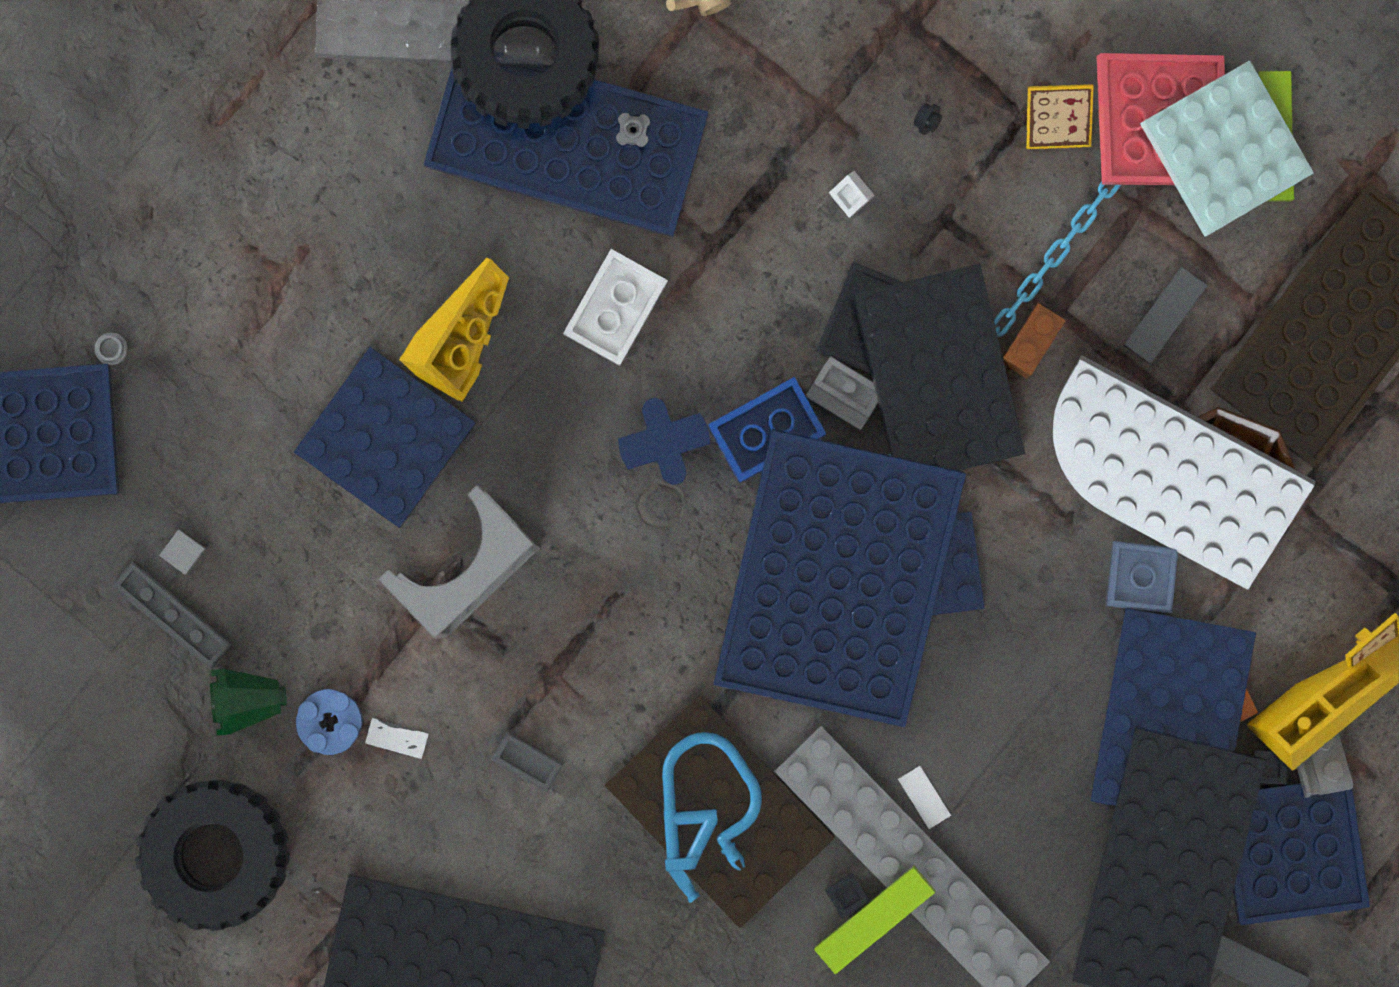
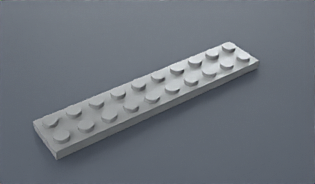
M819 726L774 770L886 888L915 865L936 891L911 913L982 987H1025L1050 963L822 726Z

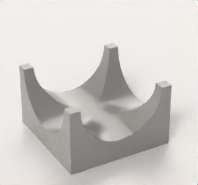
M476 486L467 495L475 504L480 515L482 541L474 562L461 576L446 584L430 587L418 585L402 573L396 576L390 570L379 578L382 584L434 638H447L540 549L486 491L483 492L479 486Z

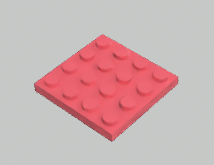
M1100 53L1096 57L1102 185H1175L1140 123L1225 75L1224 55Z

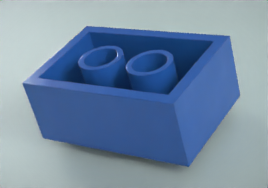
M795 377L708 424L712 436L739 484L762 472L772 429L819 440L826 436V432Z

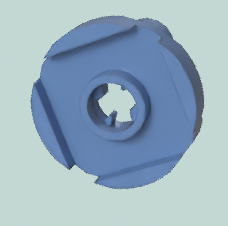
M335 689L320 690L308 696L299 706L296 717V728L301 741L311 751L324 755H334L349 749L355 743L363 726L362 712L357 702L346 693ZM328 712L332 713L331 717L336 715L338 718V723L334 724V730L331 732L326 731L327 727L323 729L320 722L324 720V714Z

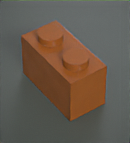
M1038 303L1032 309L1004 353V365L1024 378H1029L1066 320Z

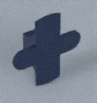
M658 398L648 399L642 407L647 430L619 438L620 455L628 470L658 462L663 479L671 485L680 484L686 477V468L681 455L710 444L707 424L701 413L671 422L665 403Z

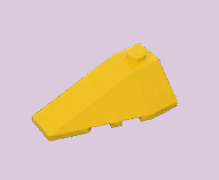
M486 258L416 332L399 360L421 380L454 399L463 402L479 376L482 364L478 363L483 346H488L491 335L487 333L492 317L496 316L499 312L509 277L490 258Z

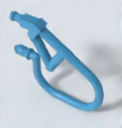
M709 732L692 734L678 742L667 754L662 770L667 855L665 867L678 887L688 897L689 903L700 897V894L695 891L691 880L684 870L695 869L717 824V811L713 809L677 812L674 768L678 758L685 751L699 744L717 746L726 753L748 786L750 805L747 813L741 820L717 836V842L722 848L721 853L725 854L730 865L737 870L741 869L735 864V861L739 859L744 868L745 859L735 847V842L732 843L731 840L754 823L759 815L762 804L760 785L736 747L726 738ZM702 824L687 856L680 858L678 825Z

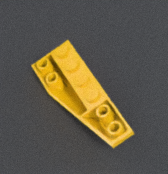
M1399 635L1350 668L1347 667L1346 660L1296 683L1251 720L1247 727L1293 771L1399 683Z

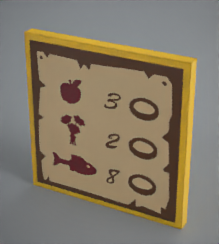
M1093 84L1029 86L1027 94L1026 148L1091 147Z
M1396 613L1372 633L1364 627L1355 635L1358 639L1356 641L1357 646L1345 655L1347 667L1354 666L1399 636V616Z

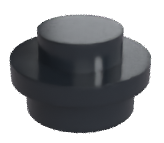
M925 103L920 108L914 120V126L919 128V133L926 135L929 131L934 132L938 128L942 120L940 106L936 104L931 106Z

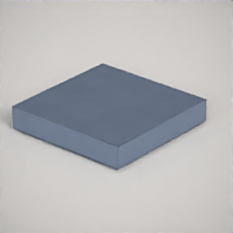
M1112 541L1106 606L1172 613L1178 560L1177 550L1162 546Z

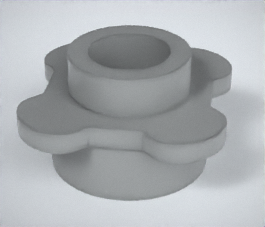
M622 113L618 117L620 132L616 135L617 142L621 145L628 143L639 147L645 146L648 143L646 130L650 125V119L646 115L634 117L628 113ZM631 127L636 128L635 133L630 132Z

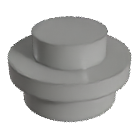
M112 332L105 333L96 341L95 354L102 363L117 365L126 358L128 345L121 335Z

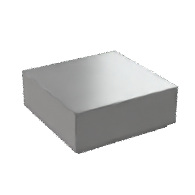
M178 529L159 556L183 574L188 575L206 548Z

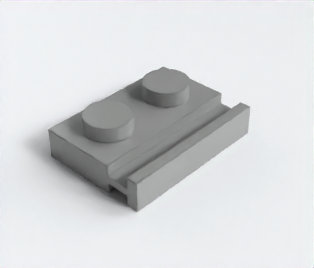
M831 356L805 396L861 431L878 403L874 383Z
M1339 733L1297 767L1305 798L1315 794L1324 795L1353 788L1354 784Z

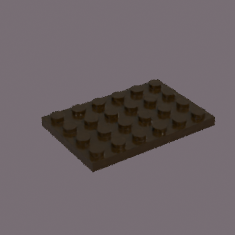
M699 695L611 778L605 786L666 850L662 770L669 751L682 739L701 732L718 734L729 740L736 747L756 777L762 793V804L758 817L747 830L731 840L732 843L735 842V847L745 859L744 868L739 859L735 861V864L741 870H737L730 865L725 854L721 853L722 848L717 842V836L741 820L747 813L750 805L748 786L726 753L711 744H699L691 747L678 758L675 764L674 786L677 812L713 809L717 811V824L695 869L685 871L740 929L835 838ZM702 824L678 825L680 858L687 856Z

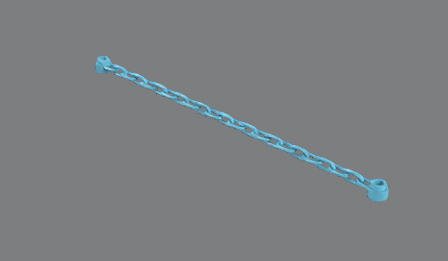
M1102 182L1099 184V195L1092 204H1086L1081 207L1071 221L1072 230L1065 239H1058L1052 244L1044 255L1045 265L1038 274H1030L1017 290L1018 299L1011 308L1002 309L994 319L996 325L1005 313H1007L1006 318L1011 317L1001 332H999L1000 327H996L998 337L1005 335L1016 320L1015 311L1021 303L1031 301L1042 288V276L1049 267H1057L1069 253V242L1076 233L1085 232L1097 216L1096 207L1102 199L1111 198L1121 185H1115L1108 193L1107 188L1103 189L1105 185H1102ZM1088 209L1087 214L1092 213L1084 226L1080 228L1081 223L1076 224L1084 211ZM1060 244V248H1065V250L1054 262V258L1051 257L1049 259V256ZM1033 279V283L1036 284L1038 282V285L1027 297V292L1022 293V291Z

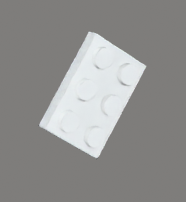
M611 249L563 334L621 366L668 280Z

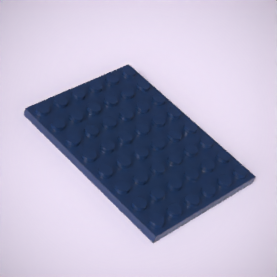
M772 429L713 685L905 727L966 473Z

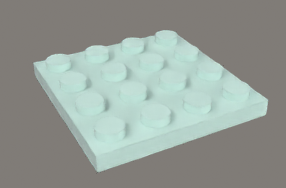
M1250 60L1140 123L1204 237L1314 173Z

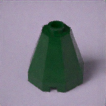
M228 669L209 670V677L216 676V682L210 683L213 723H220V729H214L215 736L235 733L280 714L281 706H287L285 686L279 687L278 680Z

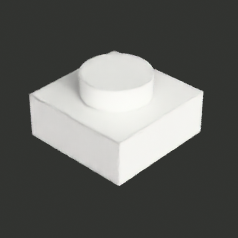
M855 171L848 174L829 192L849 218L875 196Z

